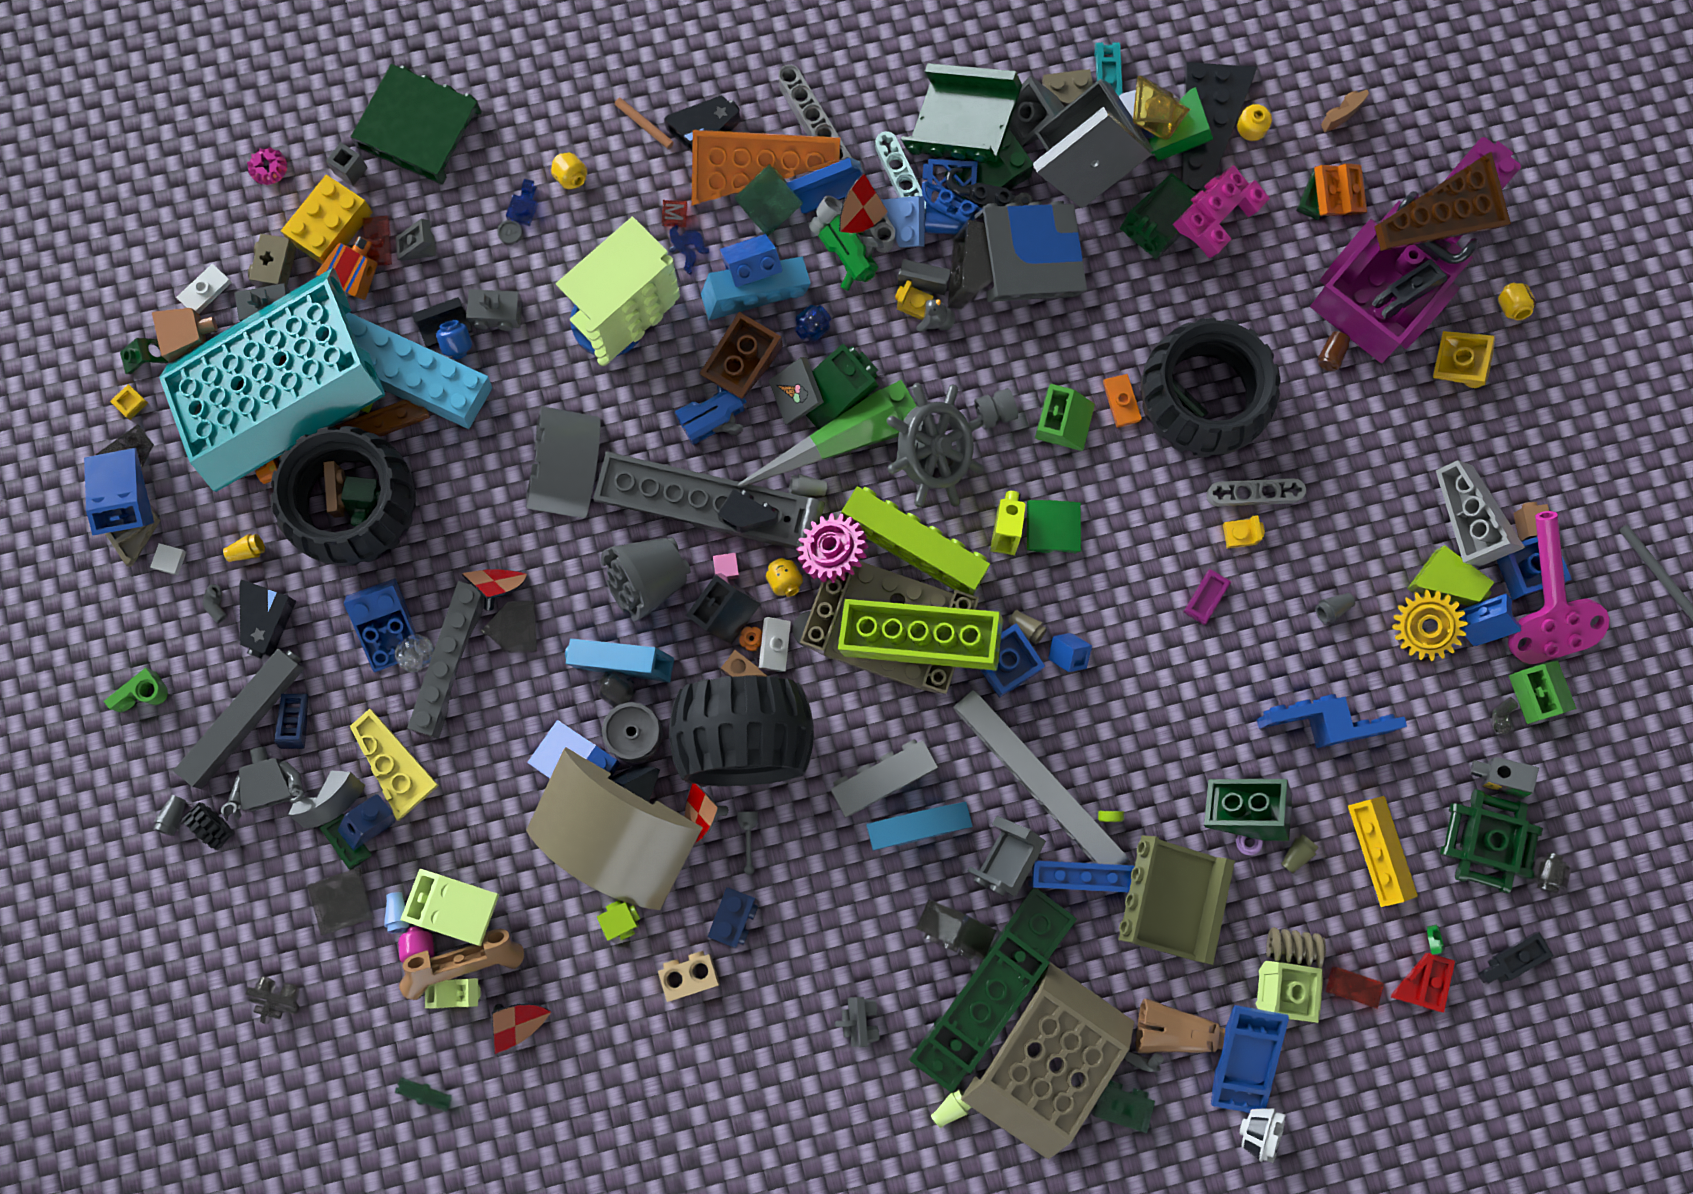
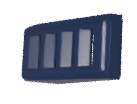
M281 694L274 740L278 748H305L308 694ZM287 704H300V708H287ZM299 714V717H287V715ZM286 725H297V728H286Z

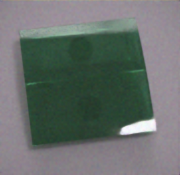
M770 163L734 197L767 237L803 204V201L786 184V180Z

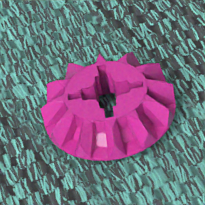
M270 146L268 149L259 148L256 154H251V160L247 162L248 173L252 179L263 185L277 183L284 177L287 171V161L284 155L279 150H274ZM265 159L268 160L269 163H271L269 164L270 172L265 170V168L263 167Z

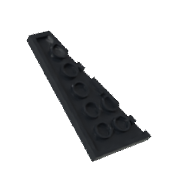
M1186 62L1184 95L1196 87L1213 136V140L1182 152L1181 181L1196 194L1202 190L1205 192L1204 186L1215 177L1258 67Z

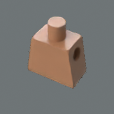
M193 308L151 312L161 356L169 363L207 342L205 334L218 331L214 317L201 319L200 315Z

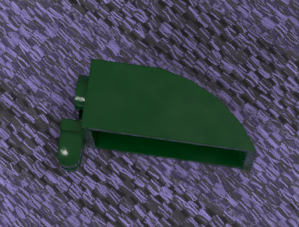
M1171 173L1129 211L1119 229L1154 259H1157L1182 235L1173 223L1193 204L1191 199L1196 193Z
M843 343L812 371L824 403L806 414V416L818 430L860 403L879 387L875 380L877 377L876 372L879 370L863 352L858 353L852 346L848 349Z

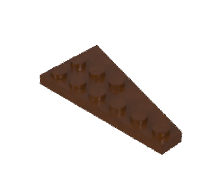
M1492 152L1480 157L1375 225L1380 250L1405 247L1510 225L1511 221Z

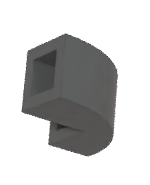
M330 771L318 797H303L301 801L293 804L288 815L303 828L321 826L344 813L356 801L365 785L352 772Z

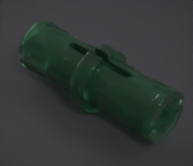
M405 1077L400 1078L397 1084L399 1088L397 1087L395 1090V1094L416 1100L417 1104L421 1106L427 1104L443 1110V1112L448 1110L450 1106L448 1102L452 1101L453 1095L432 1089L430 1084L425 1083L422 1085Z

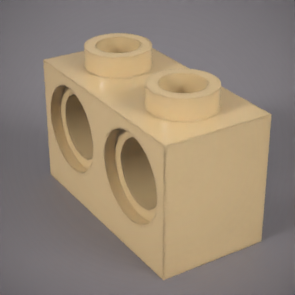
M704 951L688 955L690 961L679 964L678 959L663 964L664 969L659 970L658 974L667 1002L720 985L711 954L704 955ZM699 963L705 964L708 968V975L704 979H699L694 974V968ZM672 972H679L682 975L683 981L679 987H673L669 983V976Z

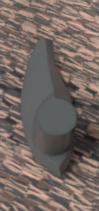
M1128 1051L1123 1058L1136 1068L1148 1072L1160 1071L1159 1065L1164 1061L1160 1053H1155L1151 1058H1146Z

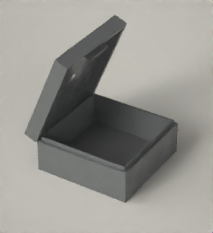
M1100 79L1035 132L1047 152L1036 160L1033 166L1039 175L1080 208H1084L1150 157L1154 149L1111 84Z

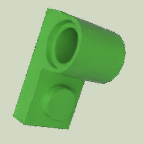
M144 668L103 702L109 709L117 712L130 709L134 706L136 699L151 705H159L166 700L168 689L155 671ZM154 686V694L148 697V689Z

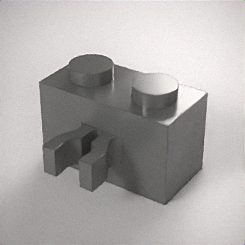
M282 283L235 292L239 321H243L291 291Z
M469 289L466 318L470 325L476 329L485 330L488 327H498L500 330L511 331L513 328H520L523 300L519 292Z

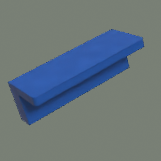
M849 157L786 183L788 193L797 195L801 212L807 214L817 210L825 196L835 197L839 201L845 199L847 192L863 174L860 161Z

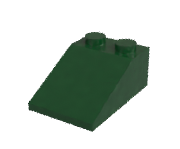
M1009 128L1007 129L997 162L987 161L981 163L976 161V183L1011 190L1031 178L1034 167L1033 162ZM964 159V160H960V161H976V160H973V159ZM963 168V172L956 173L963 183L971 178L972 168Z
M1209 779L1204 819L1205 828L1263 841H1289L1293 794L1288 780Z

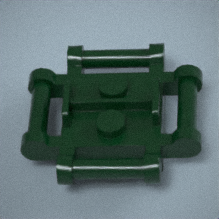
M1474 789L1470 798L1471 807L1450 803L1449 812H1451L1445 844L1441 846L1440 855L1459 859L1455 880L1462 882L1466 880L1497 888L1499 892L1509 894L1515 875L1526 879H1533L1535 871L1532 870L1538 837L1542 836L1543 828L1525 821L1528 810L1527 803L1521 801L1515 803L1486 795L1484 791ZM1482 805L1513 812L1514 817L1482 809ZM1464 815L1468 816V821L1464 824L1460 843L1461 851L1455 849L1461 817ZM1474 863L1502 871V878L1469 870L1470 865Z

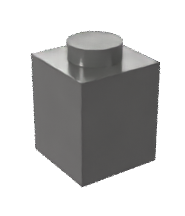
M341 142L326 160L332 172L352 186L356 184L368 168L360 154Z

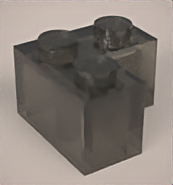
M929 899L916 926L917 930L925 933L924 939L937 945L941 940L943 941V947L953 952H957L960 949L958 954L970 960H973L974 956L984 960L997 930L964 913Z

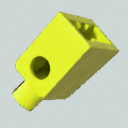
M1007 491L1005 499H1000L990 549L992 552L1014 556L1016 554L1022 535L1026 506L1024 502H1020L1021 494L1017 491Z

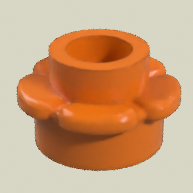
M746 627L741 631L742 635L739 637V643L742 647H745L748 651H756L757 648L761 647L762 630L760 628ZM751 636L754 637V640H753V641H750V640H749V638H750Z

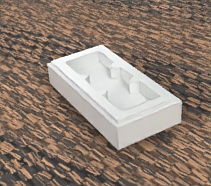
M211 264L176 298L184 306L193 308L199 314L232 282L217 267Z
M771 617L764 618L759 660L760 669L777 672L786 671L791 621Z

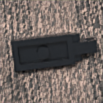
M1534 932L1494 955L1492 959L1487 961L1490 967L1479 972L1478 975L1483 983H1491L1496 979L1500 983L1511 981L1554 955L1540 932Z

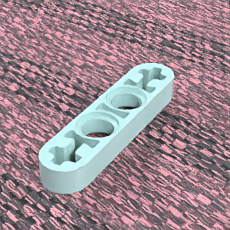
M887 131L878 134L875 142L876 152L898 197L923 196L918 181L896 136ZM886 140L887 143H890L891 154L889 155L887 147L885 145H882V141ZM892 160H899L903 166L898 170H894L889 166V163ZM908 180L912 183L913 187L910 190H903L899 186L900 182ZM924 200V213H925V211H926V201Z

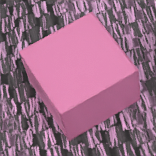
M736 553L713 556L715 575L722 573L729 579L739 578Z

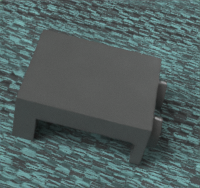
M996 816L992 825L1001 831L980 871L969 867L967 871L975 876L973 881L985 888L991 885L990 889L1001 896L1008 893L1016 897L1046 840L1028 828Z

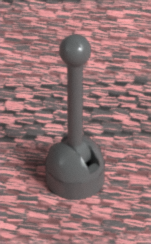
M758 811L737 812L738 823L741 828L746 830L747 865L744 868V872L747 875H751L755 870L752 865L751 829L758 823Z

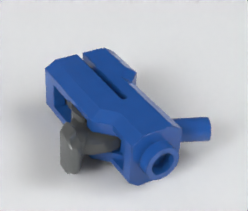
M717 385V393L712 398L701 404L691 402L676 410L675 414L683 430L686 431L685 433L692 445H695L721 431L733 436L743 432V425L736 424L734 416L745 411L743 404L747 402L745 397L741 400Z

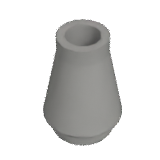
M799 473L797 476L791 475L789 493L804 497L826 495L827 481Z

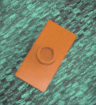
M1128 373L1104 379L1103 385L1116 428L1141 422L1142 418Z

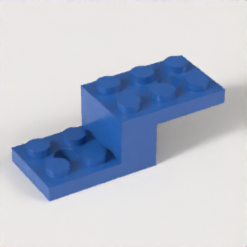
M1336 694L1320 697V699L1314 700L1313 703H1311L1310 699L1299 701L1294 705L1288 706V709H1286L1285 705L1271 707L1270 710L1263 711L1264 716L1257 719L1259 729L1309 719L1316 749L1388 734L1407 727L1405 716L1395 718L1394 714L1371 720V724L1369 719L1353 723L1346 696L1337 698Z

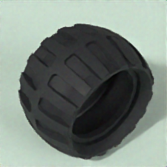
M1214 317L1202 318L1195 323L1188 322L1174 329L1151 352L1141 379L1142 407L1147 420H1151L1154 425V432L1161 439L1165 438L1173 444L1172 448L1180 452L1184 450L1191 451L1194 456L1209 457L1214 454L1219 456L1226 455L1255 440L1271 421L1280 397V371L1278 365L1273 362L1274 353L1269 345L1264 344L1258 338L1259 334L1250 328L1248 330L1238 325L1237 321L1231 319L1217 321ZM1197 356L1214 357L1229 364L1241 377L1246 391L1243 413L1229 420L1218 421L1194 415L1182 405L1174 391L1172 377L1174 367L1183 360Z
M333 426L320 428L317 430V433L310 436L305 434L296 440L297 444L289 451L286 450L279 459L281 463L278 470L273 472L271 487L274 490V493L270 496L272 511L277 519L280 530L289 542L312 559L339 566H355L360 562L369 563L381 558V553L387 549L393 550L400 543L398 539L402 533L409 530L413 521L412 511L416 507L414 479L400 453L378 435L351 426H343L340 429ZM334 461L337 465L362 462L375 467L379 474L381 491L378 504L368 519L353 529L336 533L316 529L309 513V500L316 481L324 474V462Z
M728 676L687 684L683 689H679L671 712L669 726L671 753L681 779L689 784L719 787L750 786L784 782L802 777L807 771L814 743V724L806 694L800 683H795L794 680L788 678L783 679L775 676Z

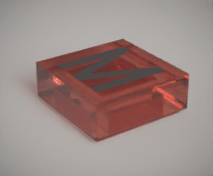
M663 200L662 226L687 227L688 202Z

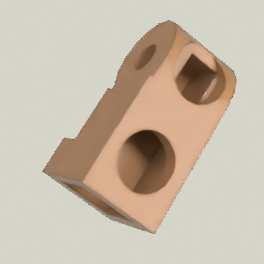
M736 650L720 668V671L731 677L746 675L767 676Z

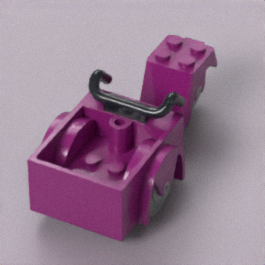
M1482 137L1446 179L1485 154L1492 152L1503 190L1520 170L1521 165L1511 157L1513 152L1502 143L1497 141L1494 144L1486 137ZM1412 191L1402 202L1399 200L1381 222L1419 198V194L1416 191ZM1371 218L1319 281L1325 287L1310 305V308L1339 331L1348 335L1354 343L1382 364L1399 345L1407 350L1458 292L1460 287L1453 281L1473 259L1471 255L1479 246L1477 238H1472L1463 249L1456 244L1463 236L1461 235L1381 251L1374 227L1378 223ZM1432 259L1447 275V281L1404 309L1402 308L1395 316L1385 319L1382 316V311L1387 305L1394 302L1395 299L1392 298L1389 303L1378 309L1373 306V299L1388 289L1389 285L1427 260Z

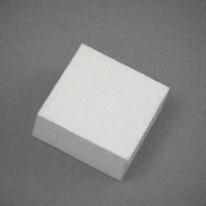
M159 543L151 568L178 576L186 551Z

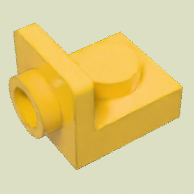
M907 280L904 287H899L895 296L897 310L920 320L924 319L926 302L934 299V296L913 288L912 282Z
M1258 515L1252 516L1250 519L1229 521L1223 524L1227 548L1257 545L1265 534L1264 525L1259 521Z

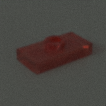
M389 217L363 218L364 238L372 242L366 256L376 261L377 266L392 265Z

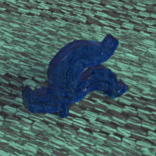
M675 225L669 231L671 243L673 244L669 251L674 252L677 249L679 253L686 256L684 270L690 275L692 274L691 267L696 262V252L686 246L694 245L701 254H708L709 249L704 247V241L699 232L687 230L680 236L677 232L679 227Z

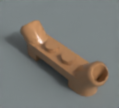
M495 929L485 933L481 946L471 945L430 958L428 950L408 957L404 961L402 967L405 976L400 981L399 988L405 998L418 1000L429 985L444 980H450L495 964L516 969L524 959V949L521 944L511 941L507 930Z

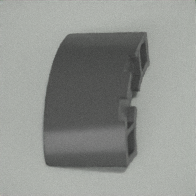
M541 406L536 425L534 451H536L535 462L538 463L532 464L526 493L527 509L579 518L587 517L599 451V417Z

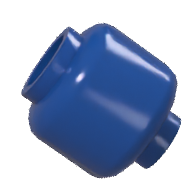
M458 320L441 324L440 329L436 333L442 354L452 356L453 359L465 357L467 355L466 352L473 346L467 326L459 323Z

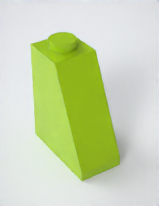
M1443 545L1435 550L1407 589L1422 595L1428 589L1431 597L1439 590L1441 593L1440 599L1449 594L1451 596L1450 602L1457 601L1459 604L1472 606L1488 599L1492 593L1489 589L1494 584V581L1472 565L1463 563L1459 555Z

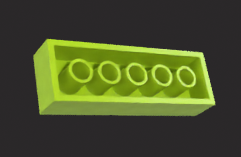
M858 486L855 488L841 514L846 519L852 517L855 523H859L869 541L954 591L958 590L970 595L975 594L990 566V563L986 562L987 558L978 552H969L964 549L965 545L956 539L950 541L942 536V531L934 526L926 527L920 523L921 520L911 513L906 515L898 510L899 507L889 500L884 502L877 498V494L867 487L861 489Z
M845 599L838 650L844 657L997 671L1003 618L1000 612Z

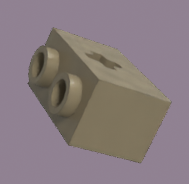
M260 234L259 241L254 245L255 256L253 264L248 269L249 280L256 288L282 283L286 286L288 285L297 249L289 238Z

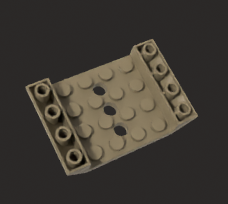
M859 561L862 565L861 567H852L854 575L845 572V580H842L838 575L836 576L835 583H832L828 577L824 583L821 582L800 644L825 657L919 690L947 694L956 667L844 657L838 650L845 599L890 603L891 597L900 595L904 598V604L976 610L979 597L958 590L951 593Z
M1049 963L1034 984L1039 987L1038 991L982 1079L980 1080L975 1076L961 1097L963 1102L1048 1160L1069 1145L1076 1136L1130 1049L1135 1022L1052 963ZM1033 1042H1038L1040 1045L1039 1053L1034 1057H1030L1027 1052L1028 1046ZM1055 1057H1059L1062 1062L1061 1068L1058 1071L1052 1072L1049 1068L1050 1061ZM1077 1072H1081L1083 1082L1077 1087L1072 1086V1076Z

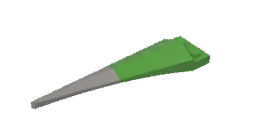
M902 379L882 390L879 389L738 484V488L752 485L842 453L899 437L900 431L889 426L887 418L894 416L904 421L907 414L917 405Z

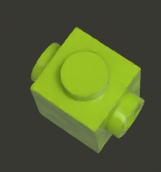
M620 900L605 907L606 912L596 916L607 941L617 937L622 941L635 934L634 929L639 927L637 921L641 919L635 905L630 906L627 902L621 904Z

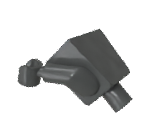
M266 747L250 750L253 764L239 769V775L235 779L228 803L221 808L223 817L228 821V817L233 813L235 819H240V808L243 811L253 812L287 801L291 803L301 801L304 797L301 774L288 762L278 758L268 759Z

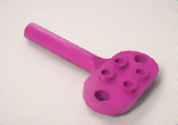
M1554 511L1540 512L1535 516L1544 606L1540 611L1521 618L1518 621L1521 625V631L1508 636L1510 652L1521 662L1528 664L1542 663L1588 649L1596 645L1605 636L1609 628L1610 618L1608 612L1598 602L1590 599H1579L1572 602H1567L1559 521L1558 514ZM1599 615L1598 622L1591 626V620ZM1527 637L1526 644L1518 647L1519 641Z

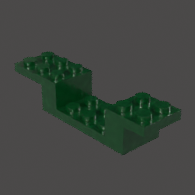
M1033 887L987 950L989 953L944 1015L942 1017L939 1016L908 1060L950 1093H953L966 1073L969 1072L971 1074L1050 963L1048 961L1049 957L1077 918L1039 889Z

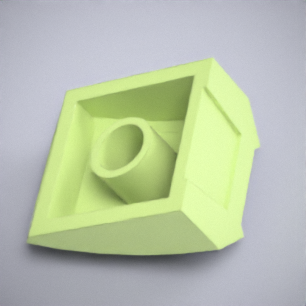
M1265 961L1258 970L1259 985L1257 1002L1255 1003L1259 1010L1287 1014L1289 1019L1318 1023L1321 1013L1323 969Z

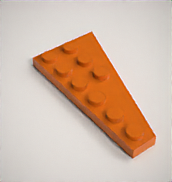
M693 130L692 206L835 164L840 160L841 137Z

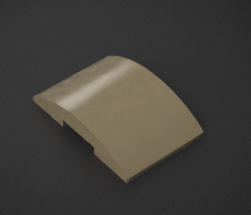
M565 747L527 827V833L553 862L586 885L623 902L660 910L688 858L702 827L658 801L653 805L611 781L609 779L611 773Z

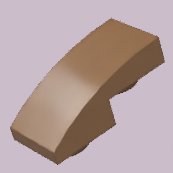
M1368 90L1350 92L1344 97L1340 107L1328 111L1321 124L1324 133L1337 128L1349 120L1367 98Z

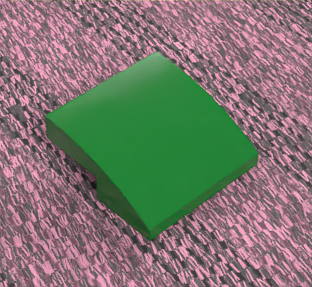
M1056 500L1027 501V550L1045 553L1058 551L1076 554L1081 552V503Z

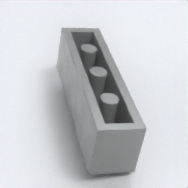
M914 739L902 746L903 751L895 755L891 751L880 757V763L871 767L870 763L856 770L858 775L850 779L846 775L833 782L835 787L831 788V792L844 817L847 818L937 770L938 767L924 741L922 740L917 743Z

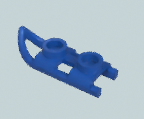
M926 181L922 183V195L930 207L970 228L973 227L974 224L970 222V219L975 212L978 213L982 210L981 207L959 197L946 188ZM927 187L939 193L935 203L928 197ZM952 206L958 209V211L954 214L948 208Z

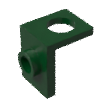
M135 338L120 352L125 374L131 375L145 362L169 363L161 355L156 357L149 352V345H154L160 350L158 339Z

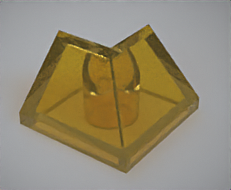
M1140 75L1137 77L1133 123L1164 140L1170 139L1190 109L1173 93Z

